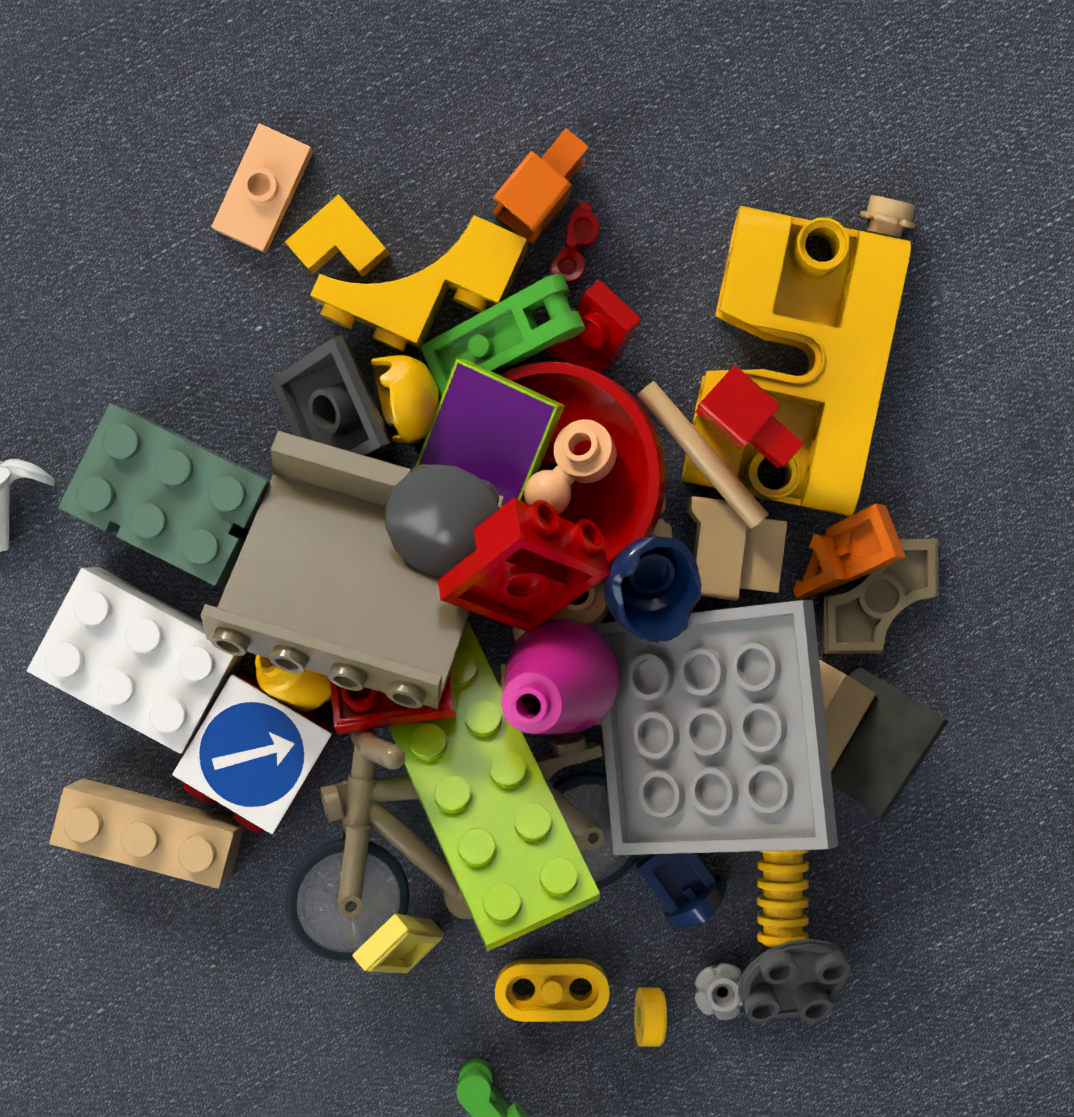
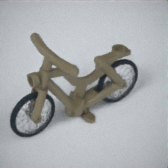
M375 729L350 732L351 740L354 743L351 774L348 775L345 782L320 788L328 823L343 819L341 839L325 843L305 856L293 871L285 894V913L292 933L306 949L329 960H355L352 955L394 914L407 915L409 885L406 874L398 860L388 850L369 841L370 827L444 890V903L453 915L461 919L472 918L448 862L379 803L419 799L409 776L379 779L375 777L376 763L392 770L401 767L405 761L403 749L398 745L379 738L374 731ZM570 734L561 736L551 742L553 752L534 758L597 888L601 889L613 884L625 875L639 855L613 854L607 778L605 774L594 772L574 774L558 781L553 786L548 782L557 771L564 767L603 757L601 746L595 741L586 743L585 735Z

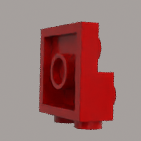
M512 498L474 529L477 550L438 580L441 601L531 632L610 575L605 551V538L599 527L592 521L581 519L575 524L559 516L551 504L544 500H537L530 505Z

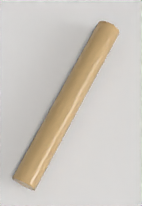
M652 381L637 394L639 400L750 529H753L769 515L655 381Z

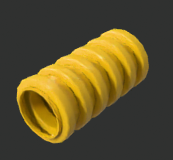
M809 850L759 851L763 853V859L758 860L757 869L763 871V877L758 878L757 887L763 889V894L757 897V905L763 907V912L758 913L757 923L763 925V930L758 931L757 941L767 947L774 948L788 941L809 939V934L803 931V927L809 923V916L803 913V909L809 905V898L803 896V890L809 888V880L803 878V872L809 870V862L803 860V854L808 853Z

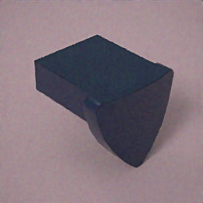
M697 853L650 854L636 864L639 873L667 910L664 914L665 918L674 927L686 928L704 923L714 914L725 896L727 884L720 875L714 878Z

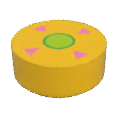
M639 987L637 989L634 1007V1026L636 1041L639 1047H660L665 1041L667 1007L664 992L659 987Z

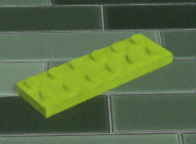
M467 621L451 668L456 716L387 728L394 744L401 747L405 753L403 764L488 952L599 901L600 892L523 733L514 728L504 716L501 705L502 690Z

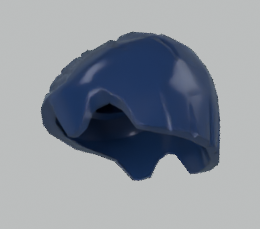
M654 535L640 538L625 547L609 566L610 575L604 581V597L609 612L626 631L640 639L658 643L660 640L665 642L677 638L688 628L691 612L695 604L701 600L702 585L694 555L686 544L679 539Z

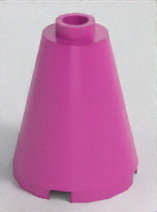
M567 618L547 620L533 631H526L518 638L507 658L501 699L504 716L514 728L529 734H572L594 726L607 714L616 700L620 684L618 660L612 648L608 647L597 634L598 632L591 626Z

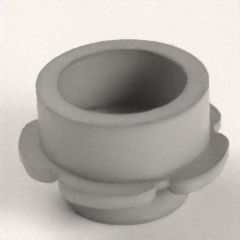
M720 963L706 967L699 973L695 981V986L698 989V992L695 994V1001L698 1008L704 1014H714L719 1020H729L739 1015L740 1007L743 1005L738 995L739 979L742 975L741 970L732 964ZM720 987H725L728 990L727 994L723 997L717 995V990Z

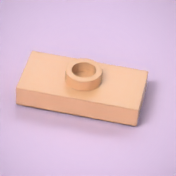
M259 123L211 227L225 236L267 254L313 154L312 148Z

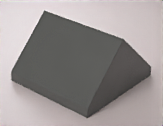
M342 335L331 338L270 379L295 436L371 458H377L397 449L353 347Z

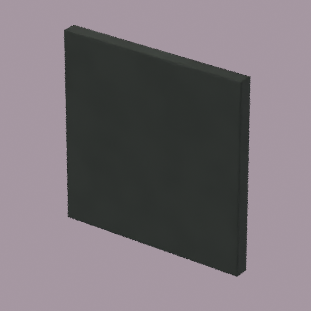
M856 665L850 677L874 691L876 695L832 769L831 780L834 787L884 820L949 721Z

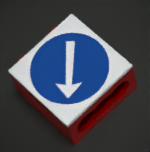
M242 670L231 674L172 775L185 782L184 790L193 797L208 804H213L214 801H217L234 812L233 819L245 828L256 833H262L265 830L273 834L285 821L337 732L333 723L313 711L300 712L271 697L260 689L256 677Z

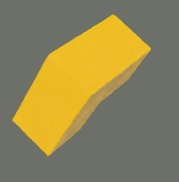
M339 194L285 241L312 274H315L339 251L362 277L366 276L389 255L385 246Z

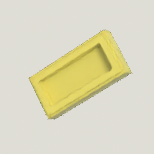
M394 914L352 956L364 971L407 974L443 939L444 933L432 919Z

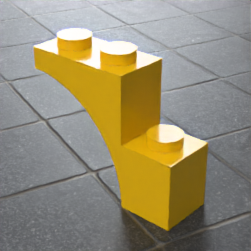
M474 215L467 229L455 245L435 263L422 271L395 281L374 284L350 283L319 274L310 295L318 304L323 306L320 315L330 321L351 329L356 320L376 329L372 338L392 349L404 352L407 344L421 350L420 346L425 342L448 288L456 291L453 300L480 313L485 311L487 306L492 307L506 299L528 250L527 239Z

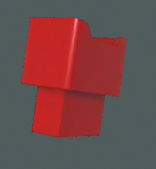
M736 365L725 374L699 403L695 411L737 450H740L749 443L777 469L780 466L784 467L804 445L800 439L773 416L781 405Z

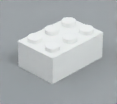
M100 567L80 569L33 657L27 672L182 754L186 752L231 674L236 672L244 655H232L216 648L210 640H207L203 623L198 619Z

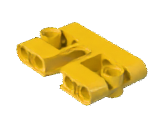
M739 206L715 317L764 341L799 348L807 355L809 360L808 370L802 376L765 369L742 370L781 405L773 416L804 443L784 466L785 480L776 490L764 487L758 479L757 469L760 462L765 458L749 443L740 450H737L701 416L694 412L692 422L694 428L754 497L850 517L853 515L861 491L911 252L910 241L844 228L838 221L831 218L806 220ZM811 236L825 238L832 248L831 260L819 262L812 259L805 248L806 238ZM729 370L706 371L705 376H702L695 411L699 403ZM686 454L681 480L715 488Z

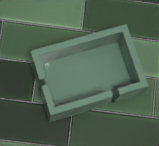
M109 403L58 508L103 531L117 532V538L214 586L227 585L246 540V537L241 534L230 533L235 524L242 528H251L270 479L135 412Z

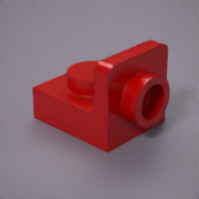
M599 280L584 292L575 310L579 311L586 329L578 336L556 343L545 350L557 362L570 363L602 373L620 358L642 319Z

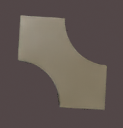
M899 539L906 558L863 576L854 586L841 593L821 596V653L882 654L886 632L894 618L905 607L918 600L939 596L938 539Z

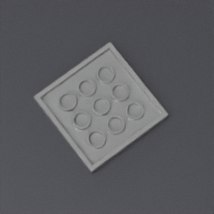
M813 600L694 612L690 615L688 628L677 638L665 642L660 640L658 643L648 642L645 639L632 635L617 621L592 625L593 629L598 632L597 634L615 653L620 674V684L616 700L607 714L601 719L614 855L831 849L838 846Z

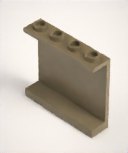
M278 431L270 449L273 467L272 478L217 607L205 604L200 614L207 640H210L216 648L228 654L243 656L246 652L267 657L272 664L288 672L303 673L307 669L326 675L332 683L348 690L360 691L363 687L386 693L390 700L404 707L421 708L422 705L438 709L471 611L441 601L438 580L441 577L431 576L412 567L394 549L386 530L387 502L394 486L411 469ZM499 495V508L503 506L504 496Z

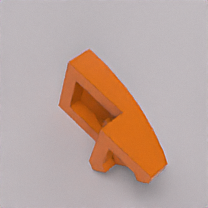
M875 503L853 514L851 517L849 516L828 527L825 535L813 534L809 548L813 549V553L803 580L796 581L793 592L796 598H808L859 579L906 558L886 505Z

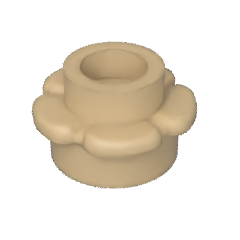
M871 195L867 211H860L861 217L870 219L867 231L901 238L904 228L914 229L916 227V223L911 222L916 205Z

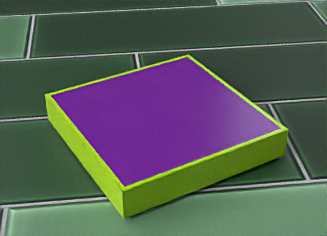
M456 359L436 410L433 424L426 436L415 466L421 464L457 466L476 475L479 479L491 482L496 487L498 494L504 496L503 506L512 498L526 503L524 497L526 483L532 475L539 471L565 405L470 361Z

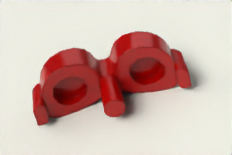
M581 201L579 208L572 212L567 229V246L558 253L550 269L551 275L563 274L567 284L578 282L584 275L585 261L578 252L579 249L591 247L599 236V222L592 213L591 204Z

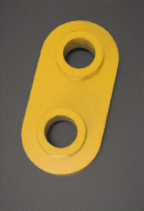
M582 958L514 960L502 968L495 984V1000L499 1009L508 1018L520 1022L588 1021L603 1012L610 996L609 982L604 970L597 963ZM578 978H583L590 982L591 989L584 995H577L571 991V983ZM519 979H528L534 984L535 988L532 993L523 996L515 992L513 985Z

